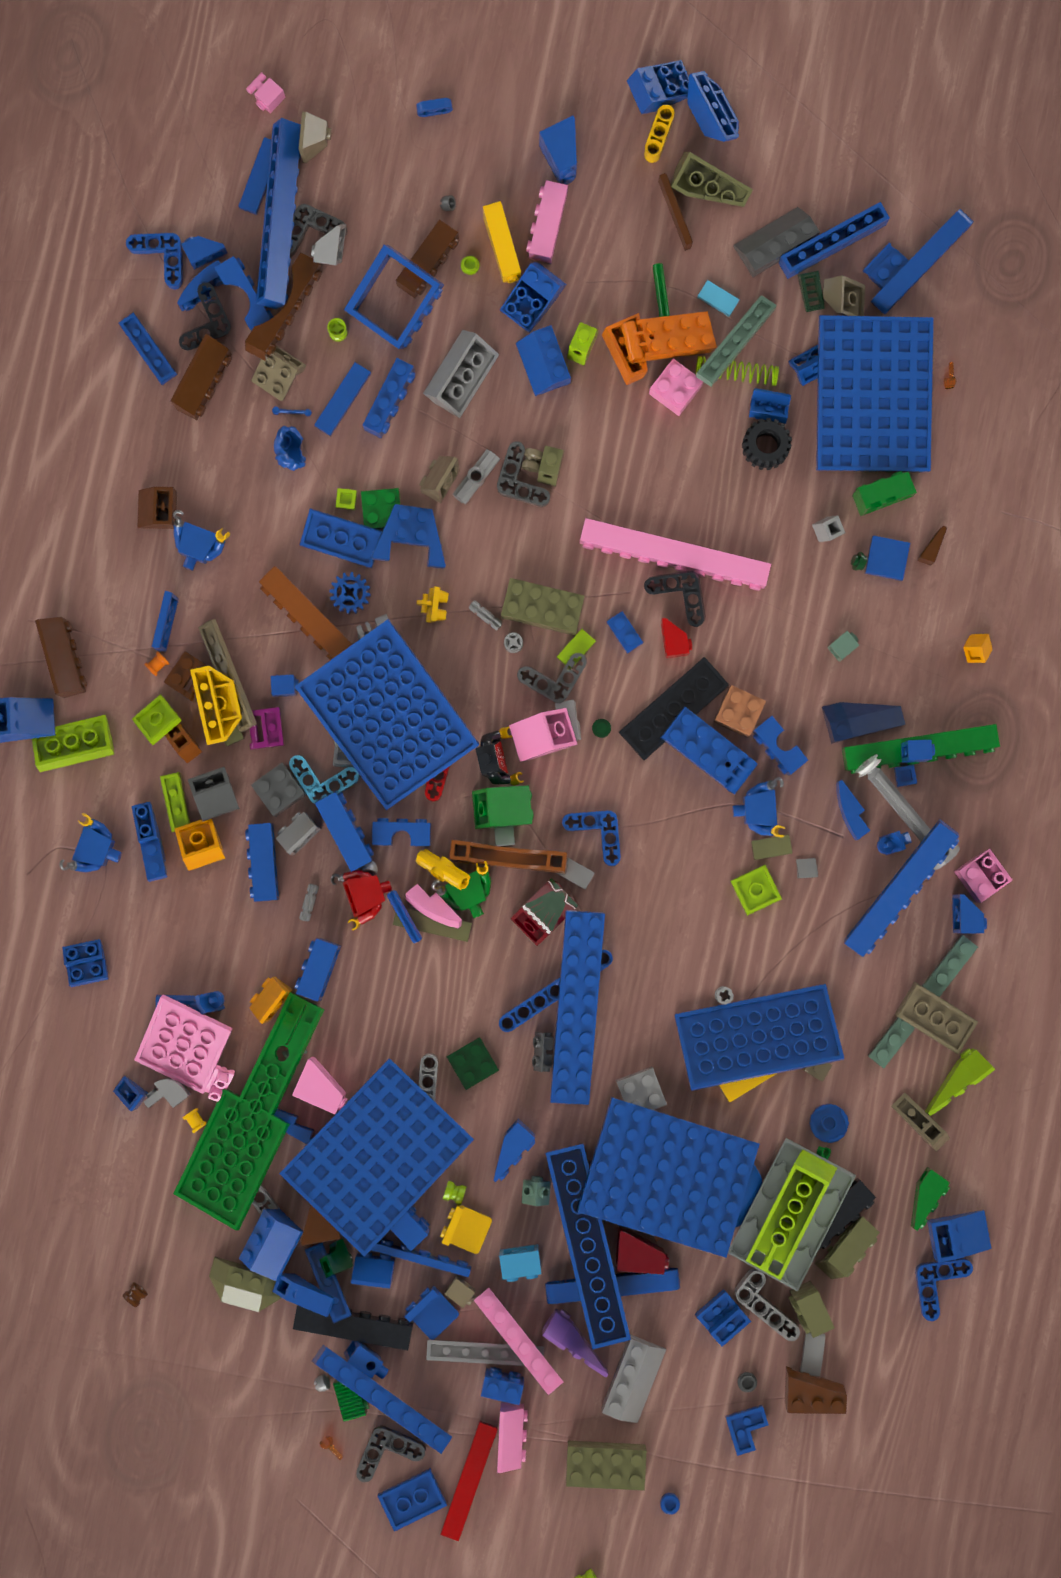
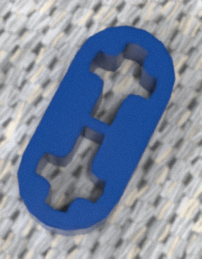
M449 98L427 100L416 104L417 115L420 117L446 114L453 110L452 101Z

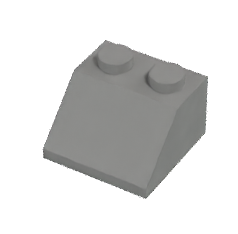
M346 224L336 226L312 246L311 257H314L313 262L335 266L342 263Z
M298 812L291 819L292 823L288 827H282L277 833L279 835L276 838L289 855L294 856L321 830L305 812L302 814Z

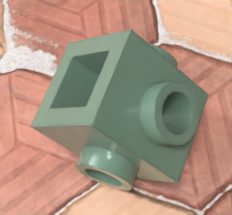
M531 1176V1179L523 1180L522 1203L532 1206L549 1205L551 1182L543 1180L541 1176Z

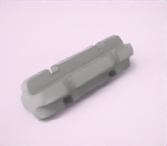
M474 600L470 604L469 609L473 613L476 612L477 616L487 624L490 623L492 628L498 630L502 626V621L494 618L495 616L486 608L481 607V604Z
M308 885V893L305 895L302 906L303 912L300 913L299 917L300 920L310 921V912L313 910L316 899L315 894H317L319 888L317 885Z

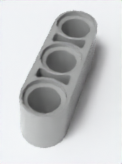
M427 1053L420 1062L419 1087L435 1101L438 1058L432 1053ZM425 1058H433L435 1065L430 1068L426 1067L424 1064ZM431 1077L433 1085L430 1087L424 1086L423 1078Z

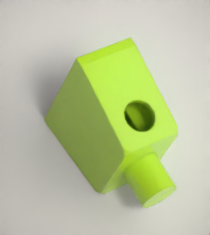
M580 322L570 343L567 359L585 366L598 336V329Z

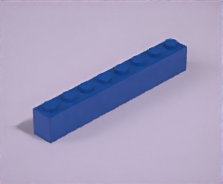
M939 819L846 936L844 944L862 957L866 953L870 954L876 946L874 944L878 938L881 940L888 930L886 928L890 923L893 925L897 921L899 911L901 909L905 910L909 906L911 896L913 894L917 895L923 887V881L925 879L929 880L935 872L934 867L938 863L941 865L947 857L946 852L950 848L954 849L958 844L959 833Z
M322 1345L313 1358L312 1362L440 1454H442L452 1439V1436L325 1345Z

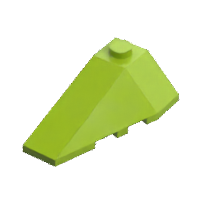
M968 1048L960 1054L961 1058L956 1061L925 1109L929 1116H932L952 1101V1096L957 1097L965 1093L966 1086L978 1084L995 1070L976 1049L972 1048L970 1050Z

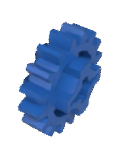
M353 572L350 573L349 577L343 573L342 579L337 576L338 582H332L331 584L334 589L329 590L331 594H334V596L330 597V600H336L333 606L335 608L340 606V612L346 609L347 614H350L351 610L357 614V608L364 610L363 604H369L366 597H371V594L367 593L370 590V586H364L367 583L366 579L361 581V575L358 574L354 577ZM348 581H354L355 583H354V584H347L346 582H348ZM339 587H341L342 592L341 595H339L338 597V589ZM345 587L353 591L355 599L347 594ZM361 589H362V590H363V595H362V598H361V600H360V599L358 598V596H359V592H360ZM352 602L355 605H345V603Z

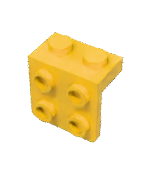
M457 1204L456 1208H451L448 1219H450L448 1227L444 1225L440 1237L443 1238L442 1244L447 1246L453 1244L478 1254L492 1219L489 1216Z

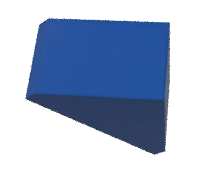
M126 1076L121 1079L113 1090L130 1111L136 1110L148 1094L147 1091Z

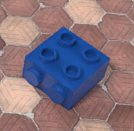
M497 1367L486 1368L481 1397L520 1405L524 1377L515 1371L505 1373Z

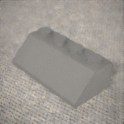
M462 330L423 394L436 405L460 418L499 354L476 333Z
M630 1334L631 1340L626 1343L601 1409L603 1414L620 1421L638 1423L666 1349Z

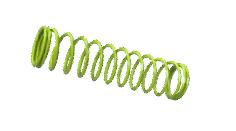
M698 356L695 375L701 368L703 360L704 363L706 362L705 356L703 358ZM735 360L732 362L730 370L729 366L727 368V380H729L734 364V381H736L742 364V382H744L749 366V383H751L757 366V384H759L763 368H765L764 385L767 384L772 368V386L777 385L779 366L774 368L771 365L767 373L766 365L764 364L759 374V365L756 363L752 375L750 362L747 364L745 372L742 361L738 366L737 373Z

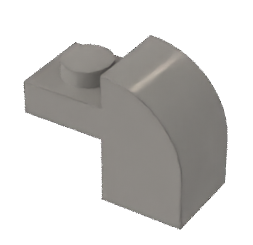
M164 1078L154 1083L158 1091L155 1088L146 1095L148 1099L144 1101V1104L149 1108L165 1097L174 1108L190 1096L191 1093L184 1084L171 1078Z

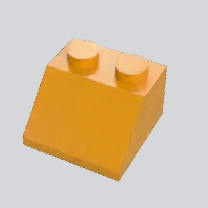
M201 819L175 828L181 856L188 871L225 859L212 819L206 821Z

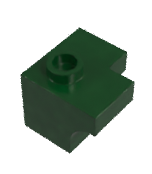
M343 1238L330 1244L328 1255L319 1259L326 1278L353 1267L352 1255L348 1252Z

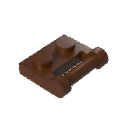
M185 651L164 680V683L190 701H193L195 698L194 685L192 684L188 691L184 690L192 677L190 670L207 665Z

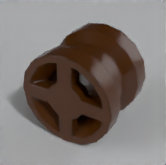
M133 1282L130 1290L125 1291L123 1297L130 1305L138 1307L140 1300L145 1299L148 1293L142 1286Z

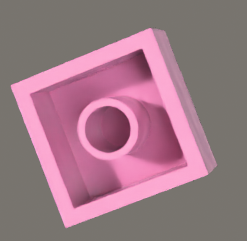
M673 358L651 386L649 394L680 416L702 387L703 381Z

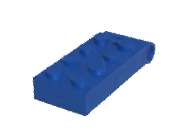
M686 707L682 708L660 737L734 795L758 765L746 753Z

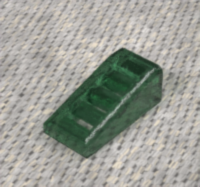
M819 271L799 274L798 280L805 311L811 312L825 309ZM813 278L814 282L806 283L805 279ZM815 285L814 290L807 291V287ZM817 293V297L808 298V294ZM818 301L819 304L810 306L809 302Z

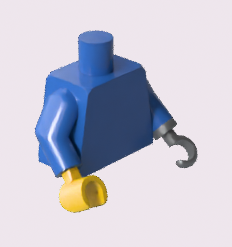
M181 510L174 511L173 517L176 519L174 521L173 534L178 552L186 557L182 567L193 571L197 561L206 564L222 553L225 540L230 536L229 532L223 536L221 533L223 528L213 533L183 522L176 513L181 515L184 513Z
M777 777L774 781L770 780L759 783L748 790L746 796L743 797V805H733L732 812L733 817L744 816V823L752 831L760 835L783 838L785 835H779L778 831L781 828L785 829V827L777 825L775 790L773 789L777 786V780L780 781V787H783L784 782L782 778Z
M82 813L86 817V821L81 822L78 820L84 828L72 857L73 861L71 863L68 862L64 868L63 862L65 860L62 859L59 863L62 870L70 868L73 871L87 873L99 870L101 866H106L108 860L118 863L122 852L113 849L115 841L112 839L111 832L103 823L91 819L86 813Z

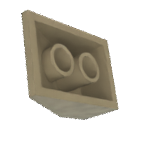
M439 456L437 460L434 459L429 467L430 473L428 476H424L419 484L421 486V493L442 503L460 472L456 457Z

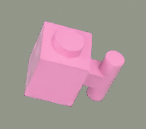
M261 72L246 90L250 94L257 90L254 93L256 105L264 111L266 109L271 114L286 97L283 89L272 79L269 78L263 84L262 82L266 79V76Z

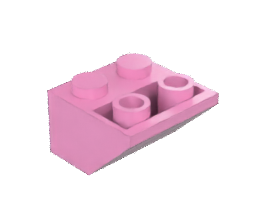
M990 849L969 860L954 871L976 903H982L1012 881V878Z

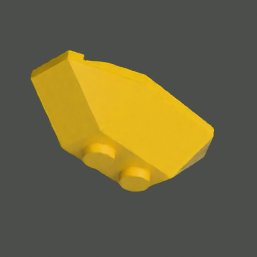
M211 666L190 670L207 745L227 741L242 719L234 680Z

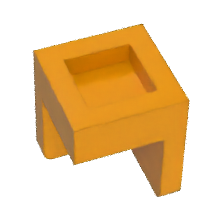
M971 634L963 647L967 663H986L992 652L989 634Z

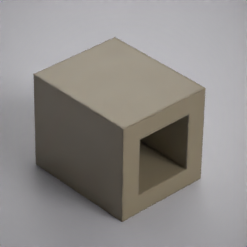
M456 1275L445 1290V1295L462 1308L466 1304L470 1306L476 1297L474 1295L475 1288L458 1275Z

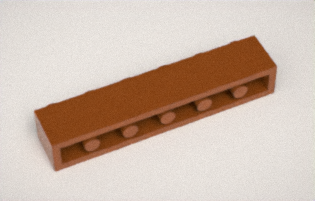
M276 566L259 581L262 585L260 589L267 597L271 594L275 598L273 603L280 610L284 608L288 612L286 616L293 623L297 621L302 626L300 630L307 637L311 635L315 639L313 643L320 650L324 648L328 652L326 657L329 660H332L352 645Z

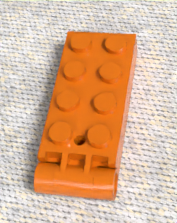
M708 311L639 319L636 322L629 321L621 325L630 363L711 353L717 348Z

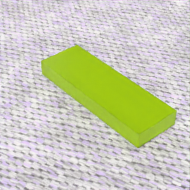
M180 772L160 776L171 832H175V828L190 823Z

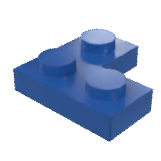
M763 1405L725 1416L737 1456L755 1451L756 1448L750 1431L769 1425Z

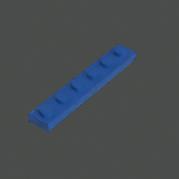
M382 1239L372 1249V1251L469 1277L471 1266H468L466 1261H450V1258L447 1256L430 1255L431 1252L422 1249L419 1252L410 1251L404 1244L396 1246L393 1245V1241Z

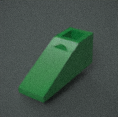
M928 1167L916 1182L911 1227L916 1231L926 1225L928 1221L927 1216L930 1212L933 1213L939 1204L938 1200L941 1196H945L950 1188L948 1186L950 1184L949 1181Z

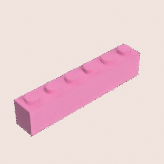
M490 1288L486 1289L474 1300L548 1395L563 1383L559 1375Z

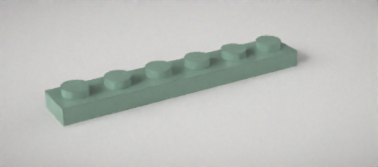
M761 295L698 370L696 377L712 387L775 311L777 305Z

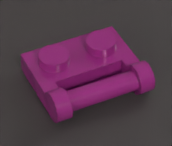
M280 707L252 710L255 720L257 716H261L264 742H259L257 725L251 727L250 750L285 746Z

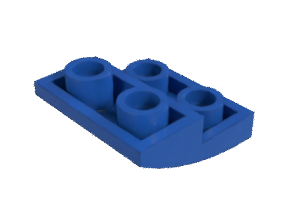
M100 939L62 947L64 965L67 967L70 987L109 979Z

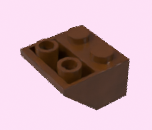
M150 487L139 490L137 528L174 529V521L176 519L173 517V513L177 510V491L174 487Z

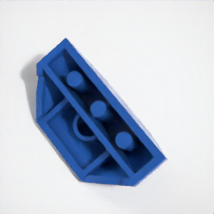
M705 71L691 73L689 75L687 104L704 136L723 142L737 139L739 137V121L723 90L713 79L708 77Z

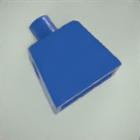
M352 1341L344 1351L347 1362L369 1378L377 1375L383 1379L387 1375L389 1369L382 1365L383 1360L381 1356L363 1342Z

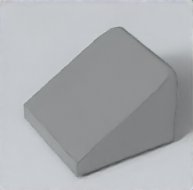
M513 826L494 828L496 846L515 845Z
M816 858L796 859L797 879L818 877Z

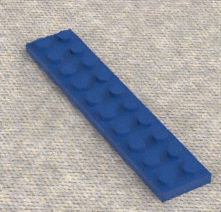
M566 910L550 1093L551 1103L589 1105L605 913L572 910Z

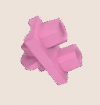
M216 1065L205 1089V1092L209 1093V1099L220 1100L223 1089L227 1090L235 1070H227L224 1066Z

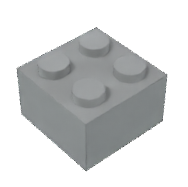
M652 1066L616 1080L625 1102L651 1110L667 1105Z

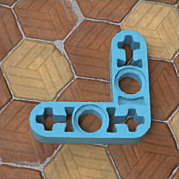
M296 755L289 761L290 769L314 804L317 801L314 800L315 792L322 793L325 791L322 787L326 786L329 793L333 792L329 788L332 781L340 783L338 793H341L356 784L360 778V774L355 768L348 767L321 784L304 757ZM296 759L303 761L301 764L303 770H306V768L309 770L302 773L300 777L298 776V773H301L300 769L293 767ZM348 771L355 772V779L353 781L351 779L346 780L345 783L347 785L344 787L343 782L338 777L342 775L344 779L348 776ZM306 775H311L314 779L313 784L310 786H306L303 783V778Z

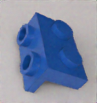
M754 388L749 417L763 420L771 418L773 422L776 419L779 421L778 423L786 424L791 395Z

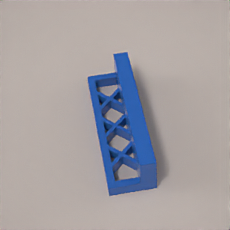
M818 345L788 361L789 365L797 373L799 383L802 386L818 378V356H813L818 353ZM801 361H806L800 366L797 365Z

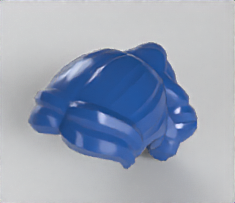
M282 426L274 440L275 459L278 461V465L293 471L298 468L301 469L306 465V457L302 455L301 451L303 437L295 427Z

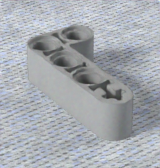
M751 1268L735 1287L734 1293L737 1300L786 1340H796L800 1335L799 1327L791 1318L758 1293L764 1286L766 1278L763 1272L756 1268ZM756 1273L761 1275V1279L758 1282L751 1281L752 1275ZM742 1289L749 1290V1294L745 1298L739 1296ZM757 1302H764V1307L761 1310L754 1308ZM779 1314V1320L771 1322V1315ZM785 1323L790 1329L793 1328L794 1332H787L783 1324Z

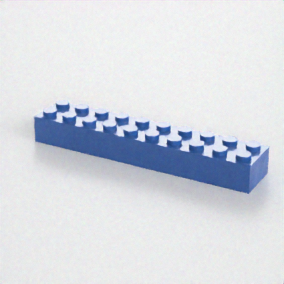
M584 1144L547 1152L545 1154L592 1349L629 1341L631 1337L602 1219L577 1212L589 1172Z

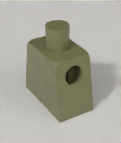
M545 445L538 473L539 483L556 487L564 450Z

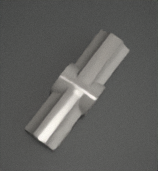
M486 449L476 464L469 469L467 476L452 495L466 505L477 489L484 484L485 479L499 462L500 458L492 451ZM474 473H479L482 477L480 480L474 481L471 479V476Z

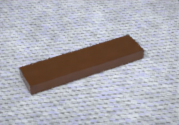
M666 173L659 175L658 183L684 250H689L693 243L669 178Z

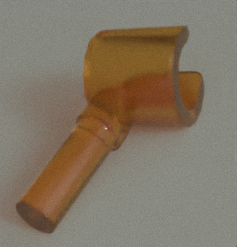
M953 362L949 363V378L944 379L945 389H952L956 384Z
M325 1437L329 1441L328 1446L320 1441L322 1449H329L339 1460L343 1458L333 1446L332 1437Z

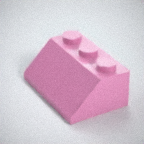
M501 1403L497 1473L521 1469V1462H525L526 1450H522V1442H526L527 1430H523V1422H527L528 1410H524V1404Z

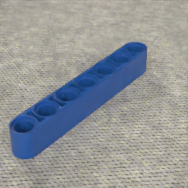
M959 209L876 294L871 303L885 315L965 233L974 221Z
M602 950V953L608 954L609 961L605 964L601 963L600 971L612 963V954L607 950ZM560 977L505 1013L499 1020L500 1029L504 1032L513 1031L556 1002L558 996H553L550 993V989L554 985L559 986ZM537 996H542L545 999V1004L541 1007L536 1006L534 1003V999ZM519 1008H528L529 1015L527 1017H520L518 1014ZM504 1018H511L513 1026L505 1028L502 1025V1020Z
M678 1268L665 1269L664 1275L636 1272L615 1274L620 1296L680 1289ZM576 1279L545 1283L548 1304L581 1301Z

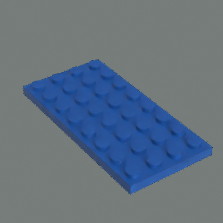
M826 984L674 1014L691 1091L844 1060Z

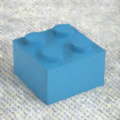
M538 1244L500 1249L499 1258L502 1280L507 1279V1282L518 1281L519 1277L534 1279L542 1274Z

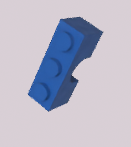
M771 716L752 731L755 734L753 738L759 745H764L767 749L765 753L771 760L775 759L779 764L777 765L778 769L784 775L787 773L789 776L805 764L808 759L797 745L789 751H783L777 746V737L784 729Z
M377 818V822L372 823V845L393 846L394 835L399 831H406L411 838L410 846L431 847V823H427V819H416V823L408 822V819H396V822H389V818Z

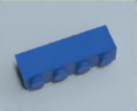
M274 824L248 825V829L245 830L246 841H249L250 848H247V859L251 860L248 876L249 879H252L253 887H250V898H253L254 902L279 900Z

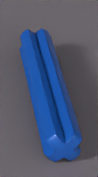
M397 891L389 892L387 897L413 943L419 942L422 936Z

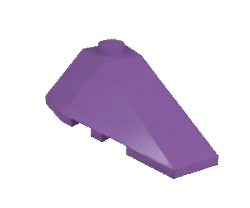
M555 1309L542 1327V1336L562 1350L568 1348V1351L576 1359L581 1360V1358H584V1363L607 1377L609 1375L607 1368L570 1319V1314L563 1309L560 1311Z

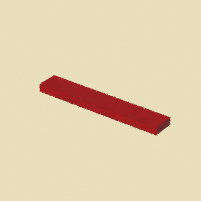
M479 1421L440 1535L459 1541L498 1427Z

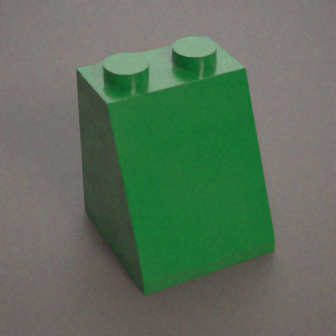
M529 785L493 787L472 791L475 829L532 824L534 814L531 809L532 793Z

